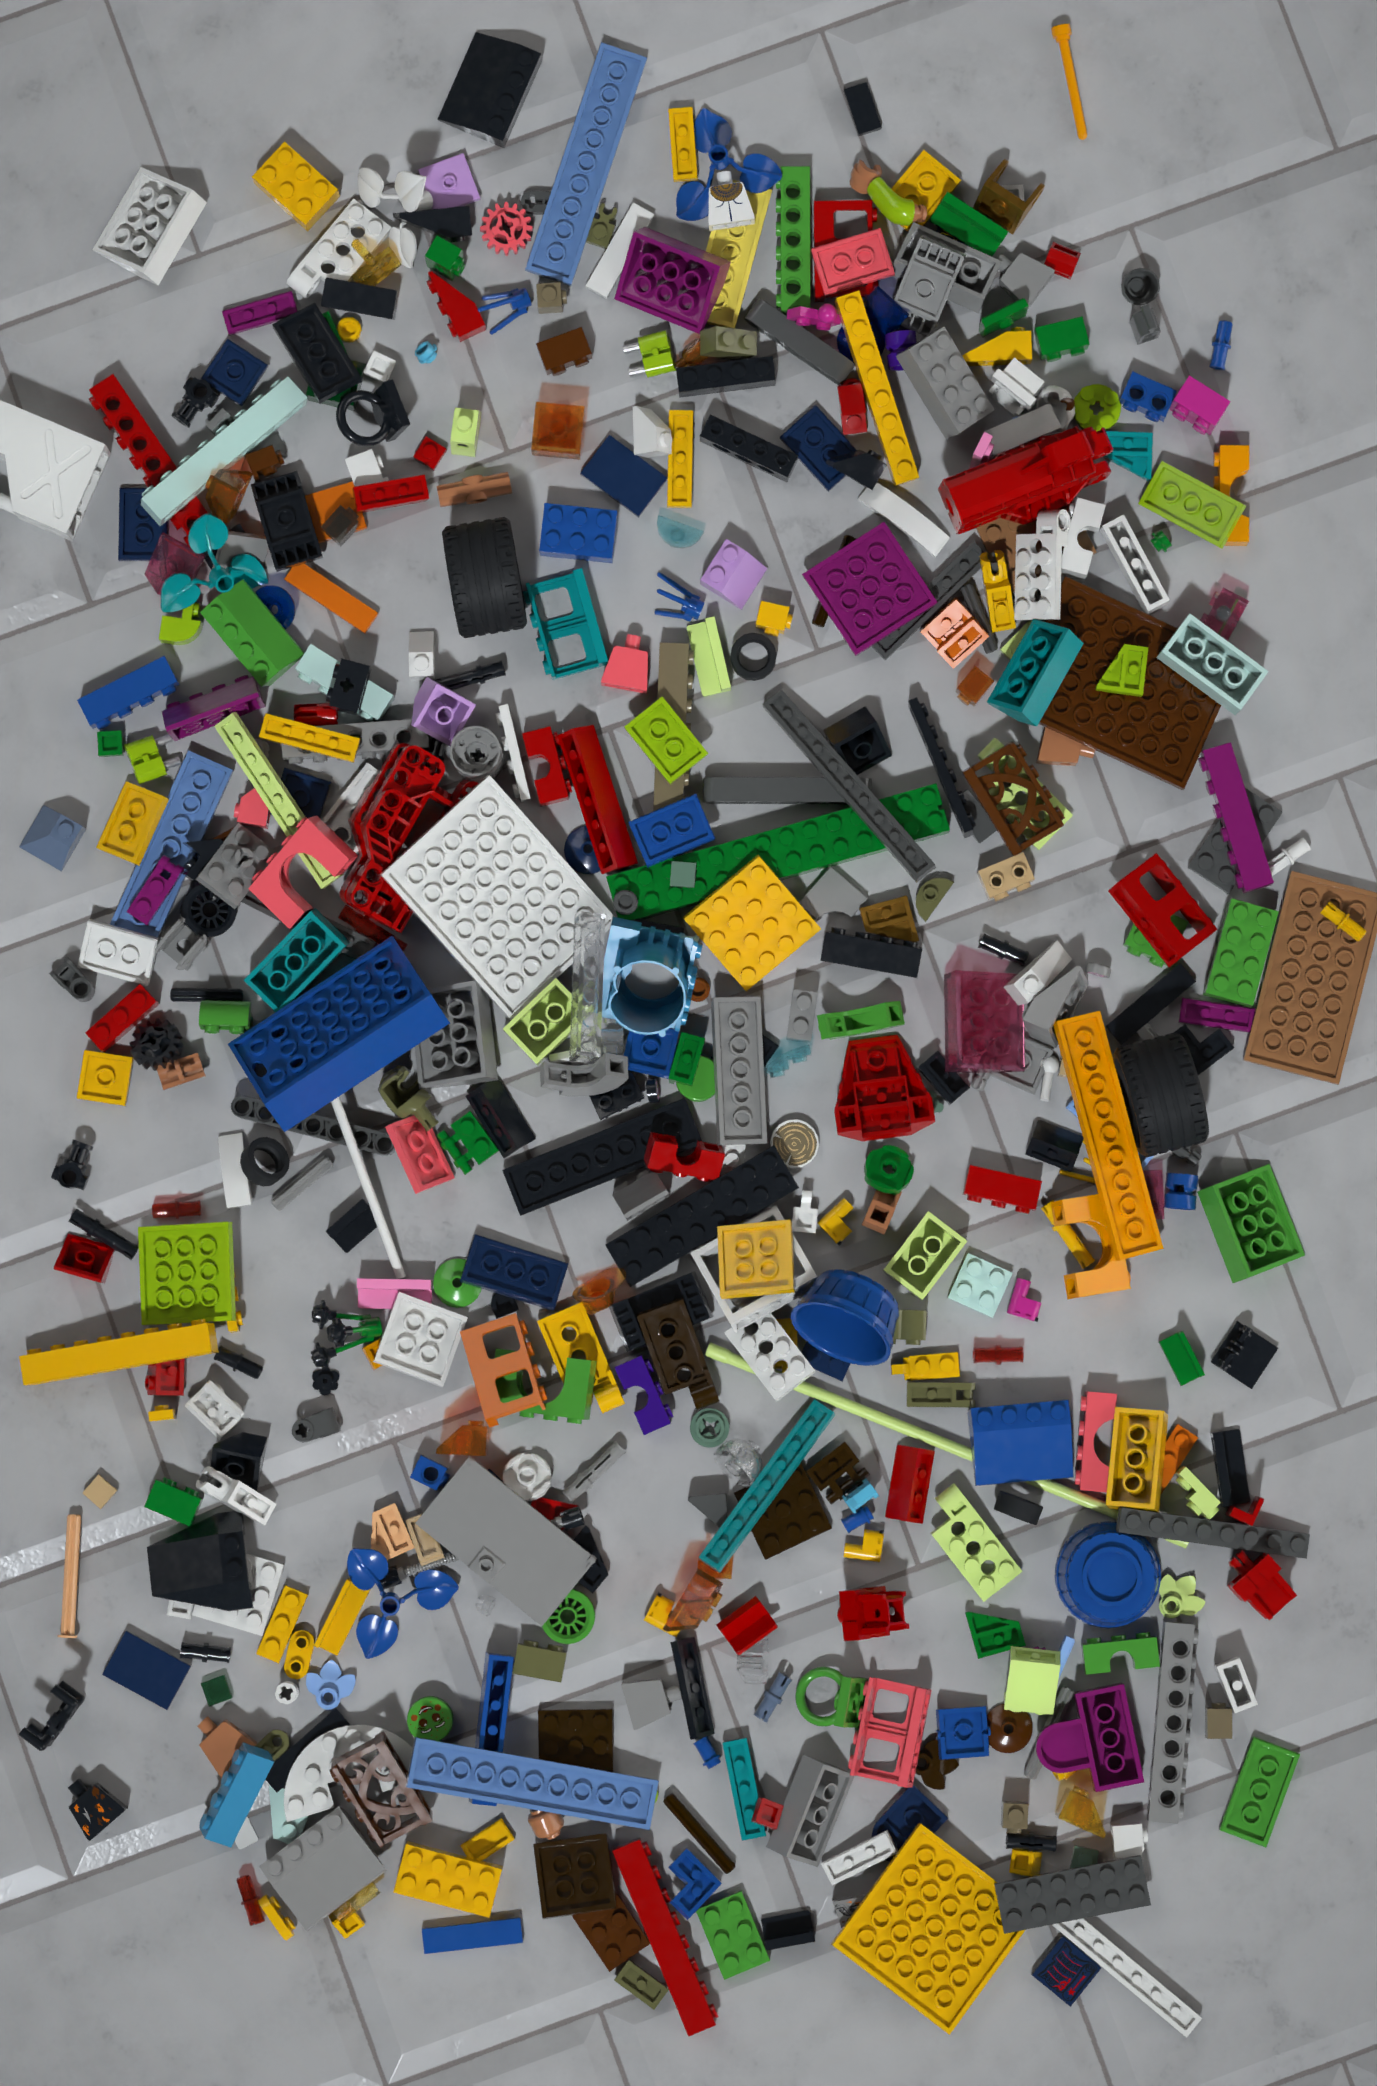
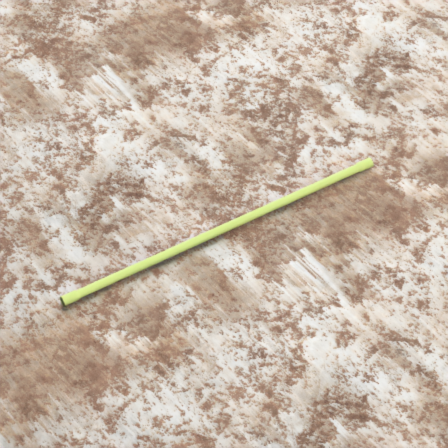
M709 1343L705 1356L755 1374L742 1356L714 1343ZM805 1381L793 1389L972 1461L970 1447ZM1055 1481L1024 1482L1116 1520L1118 1518V1510L1107 1507L1105 1501ZM1165 1539L1185 1549L1189 1542Z

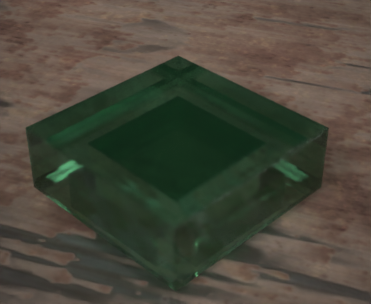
M225 1674L201 1683L209 1707L233 1698Z

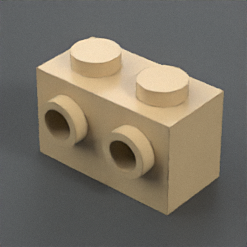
M1024 852L977 872L988 900L994 898L995 902L1008 897L1009 891L1017 889L1018 892L1032 887L1030 883L1035 880Z

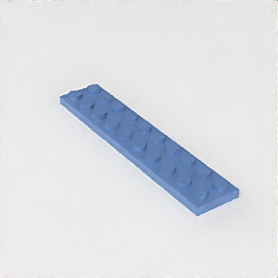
M601 42L525 271L572 286L647 57Z
M415 1737L406 1787L650 1830L659 1781Z

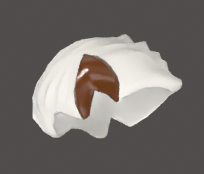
M1049 385L1041 390L1036 401V409L1051 404L1062 428V431L1059 432L1065 431L1075 415L1074 399H1072L1067 390L1056 385Z

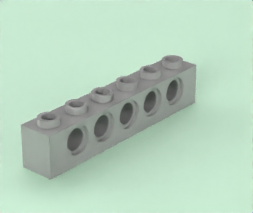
M412 719L315 726L353 737H361L362 744L358 747L356 756L362 755V759L376 758V754H386V757H388L392 748L399 743L398 736L404 732L411 735V740L407 744L419 746L426 751L430 750L429 735L411 725ZM379 734L387 737L386 743L382 746H376L373 743L375 736ZM282 744V758L284 761H289V764H302L304 759H313L314 763L327 762V758H332ZM401 747V748L398 750V752H397V757H399L400 752H401L405 747Z

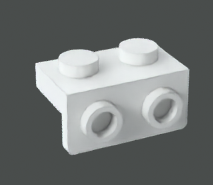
M208 1380L203 1388L185 1404V1407L220 1440L241 1420L244 1412L239 1403L231 1400L224 1394V1389L219 1384Z

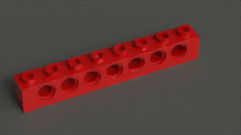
M114 374L89 389L92 396L89 398L90 403L96 411L101 409L105 415L102 420L109 430L114 429L118 434V437L115 438L123 451L128 449L132 455L129 460L136 470L141 468L145 474V477L142 479L147 487L151 485L156 487L161 482L160 478L169 470L174 472L177 469ZM110 401H118L120 403L116 410H109L107 405ZM129 420L133 422V427L129 430H123L120 428L121 423ZM139 440L147 443L143 450H136L134 444ZM152 460L160 462V466L156 470L148 469L147 465ZM197 496L187 504L185 509L179 510L170 518L174 527L177 530L181 528L186 536L183 537V540L190 550L192 549L188 542L190 531L188 523L191 520H197L204 514H208Z

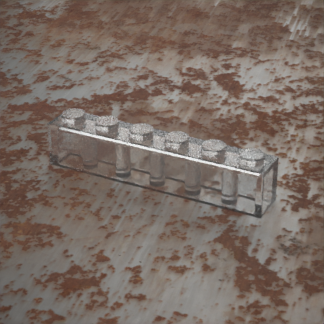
M581 912L574 921L569 1062L594 1064L600 1058L605 914Z

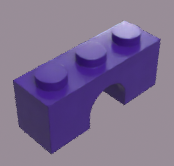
M641 1355L614 1367L624 1390L633 1386H639L648 1394L647 1405L643 1409L634 1412L643 1435L671 1424L670 1418L674 1416L668 1403L663 1405L660 1396L664 1393L658 1381L653 1383L650 1373L654 1372L649 1359L643 1360Z

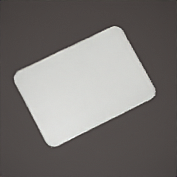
M246 1817L235 1839L238 1849H243L258 1841V1837L248 1817Z

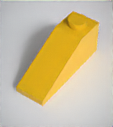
M1024 327L1011 328V331H1006L962 356L968 366L1008 365L1014 357L1023 365L1031 364V331H1025Z

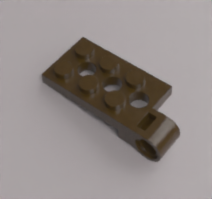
M681 1297L637 1313L638 1322L665 1395L688 1387L696 1410L720 1402L683 1298ZM666 1323L674 1325V1332L670 1335L661 1333V1327ZM673 1346H680L683 1350L682 1354L677 1358L669 1355V1350ZM686 1368L690 1370V1377L686 1380L678 1379L677 1373L680 1369Z

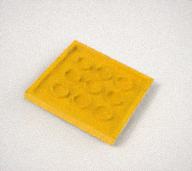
M759 855L683 917L686 923L745 991H748L821 930V927Z

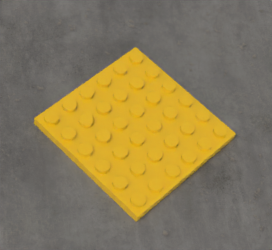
M918 1823L831 1942V1945L950 2035L1025 1930L1004 1934L994 1883L998 1882L921 1823Z

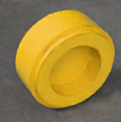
M345 317L337 325V331L342 341L351 343L359 339L362 330L360 323L355 318Z

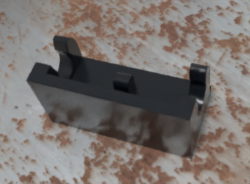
M939 1051L935 1052L917 1068L948 1105H951L970 1088Z

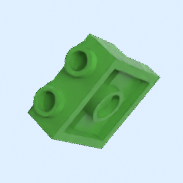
M1173 914L1170 917L1171 922L1183 935L1189 921ZM1133 923L1123 946L1127 947V952L1136 957H1140L1142 954L1150 958L1148 962L1157 967L1167 966Z

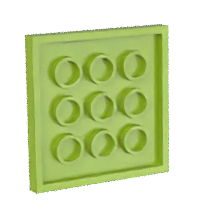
M232 1222L138 1227L141 1325L191 1323V1321L206 1319V1322L236 1321Z

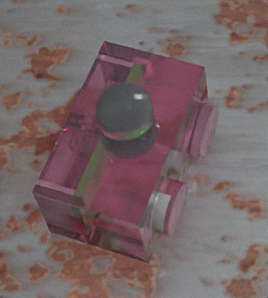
M1223 587L1220 593L1215 591L1209 602V605L1213 607L1209 614L1203 613L1200 621L1228 641L1249 601Z

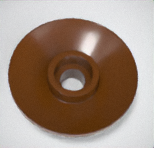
M1000 1704L991 1709L987 1714V1726H990L991 1729L988 1742L993 1749L1002 1753H1014L1023 1749L1028 1744L1032 1736L1033 1726L1027 1712L1004 1710V1704ZM1007 1724L1013 1726V1731L1009 1734L1004 1732V1726Z

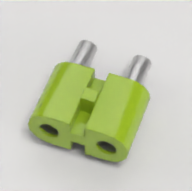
M667 330L640 336L637 343L623 346L625 354L640 350L643 357V366L628 369L630 377L646 374L647 378L676 371Z
M169 734L156 739L150 735L124 745L138 784L167 775V769L181 765L179 757L163 762L159 755L157 747L173 742Z

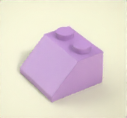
M726 539L700 579V585L742 610L767 568L747 551Z
M426 677L414 700L411 725L451 746L453 738L463 729L476 704Z

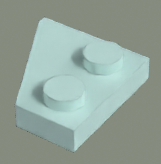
M269 1785L273 1838L289 1844L303 1833L309 1816L287 1822L284 1811L285 1788L276 1792Z

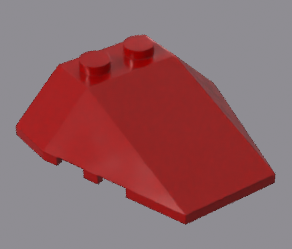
M898 1035L851 1040L848 1042L839 1093L834 1109L838 1135L863 1142L912 1135L935 1123L932 1097L927 1092Z

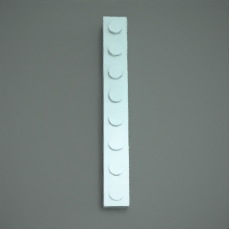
M286 377L283 381L281 379L275 381L270 386V392L265 396L263 394L257 396L251 403L252 407L247 411L244 409L239 411L233 418L234 422L229 426L226 424L221 426L215 433L216 437L210 442L208 439L203 441L197 447L198 452L192 457L190 455L185 456L178 464L180 467L174 472L171 470L166 472L160 478L161 482L156 487L151 485L142 493L141 506L159 526L163 525L306 405L307 396L289 377Z

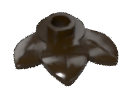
M932 1740L925 1745L923 1750H920L918 1759L924 1758L926 1765L924 1767L917 1765L915 1774L921 1775L926 1786L942 1790L945 1789L943 1775L954 1771L959 1766V1763L956 1759L940 1760L938 1740Z

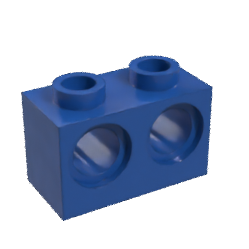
M1132 371L1121 396L1120 403L1123 404L1122 407L1130 412L1136 413V411L1144 413L1145 417L1153 422H1158L1159 420L1164 422L1177 390ZM1138 389L1141 391L1142 397L1140 399H1133L1129 391ZM1156 398L1161 399L1165 407L1162 409L1155 408L1152 405V400Z

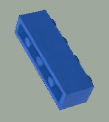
M162 656L79 698L77 701L89 725L93 729L97 727L100 730L110 725V720L118 716L121 719L132 714V709L139 705L142 708L155 701V697L161 694L168 696L176 691L175 687L180 684L165 656Z

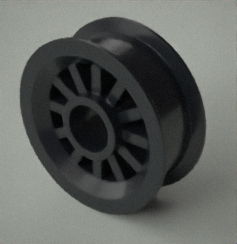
M200 884L187 894L183 903V917L188 927L196 934L215 937L225 933L232 926L236 918L237 907L234 909L228 905V910L220 909V907L227 903L222 902L218 904L217 902L220 898L217 897L214 901L213 892ZM204 892H210L209 900H207ZM201 894L204 902L200 901L196 897ZM193 901H196L201 906H192ZM206 903H213L217 907V913L214 916L208 917L203 913V906ZM192 910H200L199 913L192 915ZM219 913H227L228 915L225 919ZM202 915L201 920L197 923L194 918ZM216 917L223 921L221 925H218ZM207 919L206 927L201 926L202 922ZM210 920H213L214 928H209Z

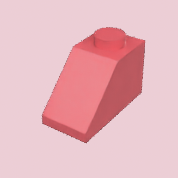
M254 788L241 797L240 803H236L234 817L237 818V822L241 825L268 829L270 810Z

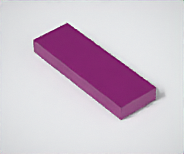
M292 291L224 310L222 314L228 334L231 336L278 322L298 310Z
M1182 998L1178 1023L1250 1033L1255 1008Z

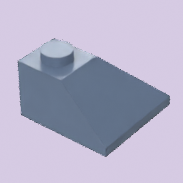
M43 805L19 847L62 871L86 829L68 817Z

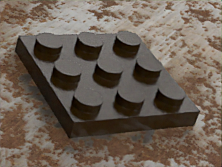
M801 1463L751 1530L765 1560L832 1529ZM751 1485L734 1492L738 1503Z
M612 1709L538 1710L539 1759L613 1772Z
M607 1833L533 1844L543 1919L617 1908Z

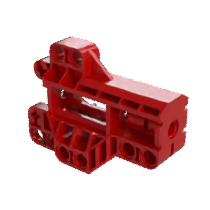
M1075 426L1061 433L1041 436L1010 450L1000 452L991 461L943 479L938 491L946 510H949L948 515L956 534H962L999 518L1026 525L1036 521L1037 515L1041 510L1064 509L1069 506L1083 488L1106 479L1111 473L1107 460L1094 464L1093 460L1108 455L1114 450L1104 427L1096 432L1093 427L1079 430Z
M398 743L392 748L374 782L365 790L348 820L359 850V857L340 889V898L344 903L398 933H402L413 911L380 874L396 860V855L429 798L445 807L439 817L440 819L460 801L458 798H463L468 794L466 792L467 787L473 789L478 784L475 781L462 780L458 783L453 793L450 794L437 786L445 772L443 761L421 747L407 743ZM401 747H405V748L401 751L399 757H397V752H398V750H399ZM409 751V757L406 759V754ZM423 762H427L426 765H427L428 767H426V766H424V765H421V764H422ZM392 768L387 778H385L386 771ZM397 772V779L394 780V775ZM379 790L377 796L373 799L374 792ZM368 811L364 819L361 821V815L363 814V812ZM370 870V874H369V876L366 878V874H367V872ZM358 891L357 898L354 900V895ZM380 891L385 895L391 897L390 902L384 899L383 897L377 895L378 892Z

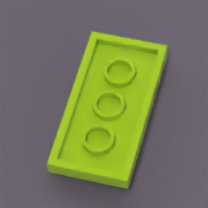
M1163 461L1158 466L1138 503L1223 549L1246 508V505Z

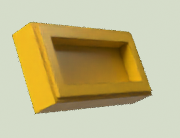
M500 1818L461 1844L460 1847L468 1858L483 1861L515 1838L503 1819Z

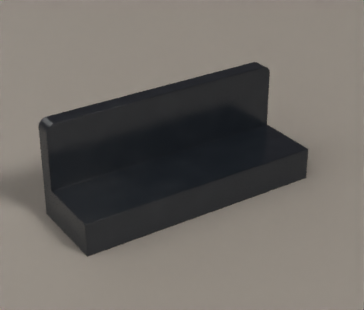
M326 278L321 306L395 320L396 310L394 309L397 291Z
M499 1078L498 1080L480 1085L465 1096L503 1158L510 1156L521 1147L536 1139Z
M1240 1430L1210 1433L1221 1507L1249 1503L1250 1496Z

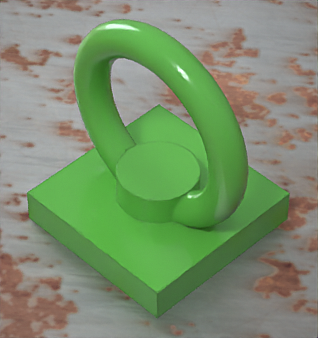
M830 1667L814 1668L808 1671L797 1685L795 1694L797 1708L804 1719L816 1726L834 1725L843 1728H859L861 1720H858V1713L860 1707L864 1705L865 1696H863V1688L868 1679L843 1676L839 1671ZM818 1677H829L836 1681L840 1687L834 1700L836 1712L825 1717L812 1713L805 1700L808 1685Z

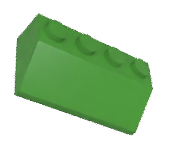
M244 579L236 583L230 591L218 595L200 612L261 687L272 685L301 659L305 653Z

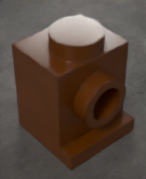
M273 445L245 455L256 482L260 481L259 476L262 474L264 477L275 474L277 469L285 463L280 450L275 451Z

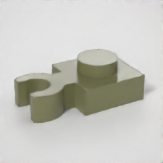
M602 203L599 206L600 218L593 219L586 243L607 249L615 230V225L610 224V221L616 218L617 208L614 207L612 213L606 215L603 212L605 204Z

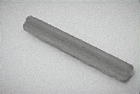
M1066 1686L1061 1687L1055 1700L1054 1713L1048 1716L1043 1729L1048 1725L1062 1721L1074 1694L1072 1689ZM1036 1746L1024 1771L1026 1777L1034 1780L1037 1778L1042 1767V1763L1036 1754Z

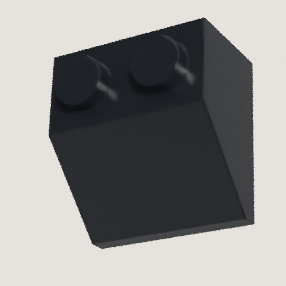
M866 706L823 730L829 744L856 775L892 756L877 721Z

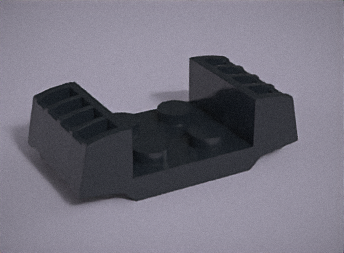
M294 471L251 484L275 570L278 572L323 558L298 472Z
M695 1271L608 1306L627 1352L646 1345L636 1316L637 1313L682 1297L692 1326L713 1317ZM666 1323L661 1327V1333L664 1335H670L674 1332V1325Z

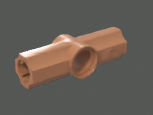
M508 472L484 477L482 475H474L463 478L459 482L437 486L441 507L461 503L477 504L486 501L487 498L512 494Z

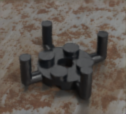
M64 1681L59 1686L56 1684L50 1691L63 1702L59 1710L54 1712L46 1723L47 1725L40 1730L31 1723L19 1733L20 1737L39 1751H43L53 1744L65 1728L67 1722L84 1702V1696Z

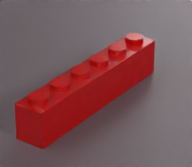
M594 725L572 728L557 735L601 874L622 871L638 864Z

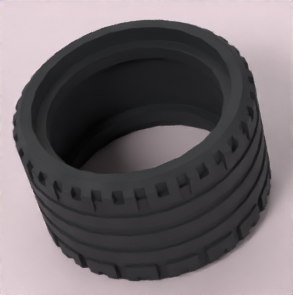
M499 517L494 520L486 519L481 522L474 521L469 524L462 523L457 526H446L442 531V538L459 634L464 638H470L476 635L483 636L488 633L495 634L500 631L507 632L512 629H523L527 624V617L510 520L506 517Z
M1174 1032L1165 1036L1155 1037L1154 1039L1143 1040L1140 1043L1135 1042L1130 1045L1117 1047L1113 1060L1138 1152L1145 1157L1157 1155V1153L1162 1154L1169 1150H1178L1180 1147L1185 1148L1192 1146V1144L1204 1143L1209 1136L1207 1111L1195 1064L1184 1037Z

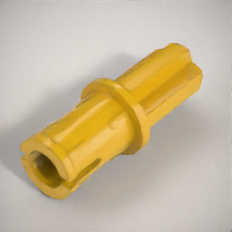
M1331 901L1328 902L1320 913L1337 926L1336 929L1339 930L1341 928L1356 941H1360L1366 934V930L1349 917V913L1345 914Z

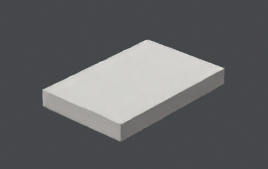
M89 919L77 967L148 986L157 953L155 948L160 938Z

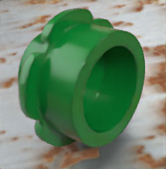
M1162 530L1157 533L1152 532L1154 538L1150 541L1158 552L1161 550L1167 552L1166 549L1172 545Z

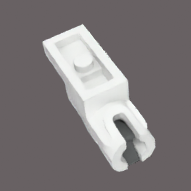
M210 1466L203 1469L201 1472L203 1474L195 1484L196 1488L236 1512L243 1513L261 1525H266L276 1503L241 1481L232 1479Z

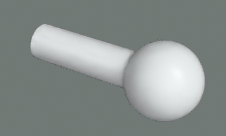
M1053 1055L1050 1058L1045 1059L1044 1057L1041 1060L1040 1066L1043 1064L1045 1068L1040 1095L1041 1101H1050L1053 1074L1058 1071L1060 1066L1059 1060Z

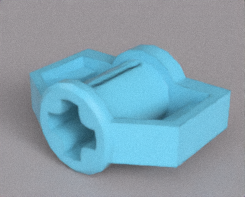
M866 1478L862 1481L863 1484L847 1496H842L854 1514L857 1513L856 1510L871 1498L874 1497L876 1499L879 1497Z

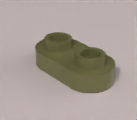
M274 1729L258 1742L255 1747L269 1751L275 1762L288 1749L290 1739L285 1731ZM275 1737L281 1738L282 1744L280 1746L274 1745L273 1739Z

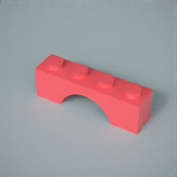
M1086 1391L1085 1396H1081L1080 1411H1084V1420L1079 1421L1078 1435L1082 1436V1446L1077 1445L1076 1460H1080V1470H1075L1074 1485H1079L1078 1490L1107 1492L1109 1466L1102 1463L1097 1457L1094 1450V1437L1102 1424L1114 1419L1117 1394Z

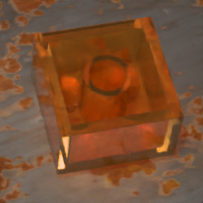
M536 402L531 447L532 455L581 460L585 406Z

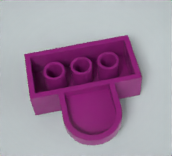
M1122 1682L1074 1692L1078 1718L1048 1725L1037 1738L1036 1754L1044 1767L1056 1773H1067L1089 1768L1095 1792L1144 1783L1125 1686Z

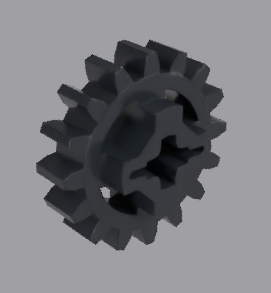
M156 1018L155 1024L148 1020L147 1027L139 1026L140 1033H133L132 1036L135 1041L129 1043L132 1047L130 1053L137 1064H142L146 1070L151 1066L156 1071L158 1065L165 1069L166 1062L169 1061L173 1064V1056L181 1055L178 1048L183 1047L181 1042L183 1037L175 1024L171 1025L168 1020L162 1023L159 1018Z

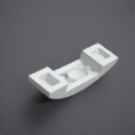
M876 483L873 490L866 488L858 498L861 503L876 514L879 513L915 540L916 544L935 558L950 539L946 533L927 517L879 483Z

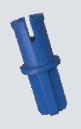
M1219 321L1215 342H1212L1214 348L1209 366L1212 369L1225 370L1228 349H1231L1229 342L1233 324L1229 321Z

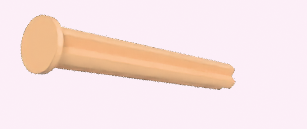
M69 1514L67 1516L61 1634L57 1635V1637L77 1638V1635H75L81 1530V1515Z

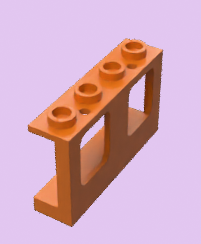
M514 1313L460 1331L484 1418L489 1428L499 1425L498 1418L540 1405L542 1410L546 1409L544 1401L548 1400L544 1386H539L537 1379L541 1378L537 1363L533 1364L531 1357L535 1356L531 1342L526 1343L524 1335L528 1334V1330L524 1320L520 1321L517 1314ZM514 1326L519 1339L520 1349L494 1359L488 1358L483 1336L505 1327ZM520 1370H527L533 1387V1393L510 1402L502 1403L496 1387V1379Z

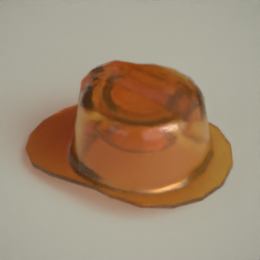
M618 1267L606 1269L588 1282L577 1287L573 1291L572 1296L576 1301L582 1302L589 1315L607 1309L614 1302L615 1289L626 1279V1272L623 1268Z

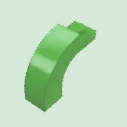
M900 1001L884 1002L855 1010L817 1015L822 1040L851 1037L905 1025Z

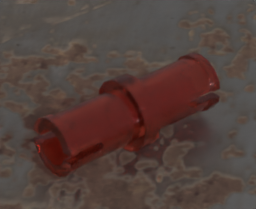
M995 1345V1348L973 1347V1363L995 1362L996 1365H1001V1362H1023V1347H1001V1345Z

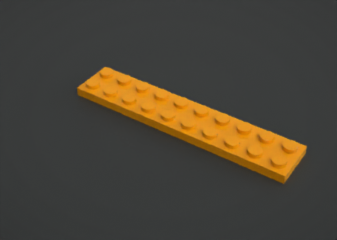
M1096 1011L1055 1021L1053 1025L1115 1259L1120 1261L1164 1249L1101 1012Z

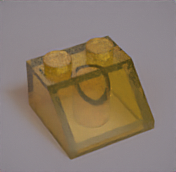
M1074 1785L1073 1789L1066 1787L1055 1815L1061 1820L1101 1838H1105L1106 1833L1095 1804L1089 1797L1090 1793Z

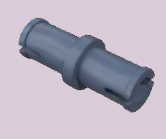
M778 1672L770 1689L764 1692L763 1695L765 1697L754 1713L760 1720L762 1718V1721L768 1722L777 1704H781V1697L790 1682H792V1679Z

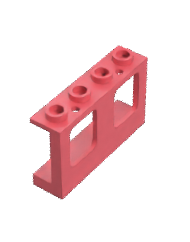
M869 1677V1681L865 1682L863 1688V1696H866L864 1706L860 1707L858 1713V1720H861L859 1730H856L853 1744L856 1745L854 1755L850 1756L848 1768L851 1769V1776H861L897 1784V1786L905 1788L913 1787L932 1692L931 1689L877 1677ZM884 1689L909 1696L904 1723L901 1724L874 1717L873 1711L878 1690ZM869 1738L889 1741L899 1745L900 1749L894 1772L873 1769L864 1765L863 1761Z

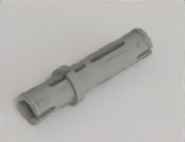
M615 1441L583 1473L580 1472L577 1475L578 1478L562 1493L574 1503L588 1488L591 1489L593 1487L592 1484L626 1451Z

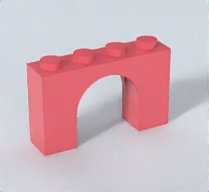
M317 815L310 818L305 817L297 824L296 828L298 830L296 833L289 835L282 842L283 848L279 853L275 852L266 861L268 866L253 876V883L248 888L289 929L294 928L314 909L293 888L290 882L289 866L292 859L298 853L311 855L336 877L343 874L358 857Z

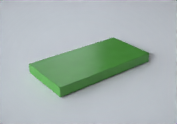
M1253 1736L1219 1830L1266 1848L1300 1754Z

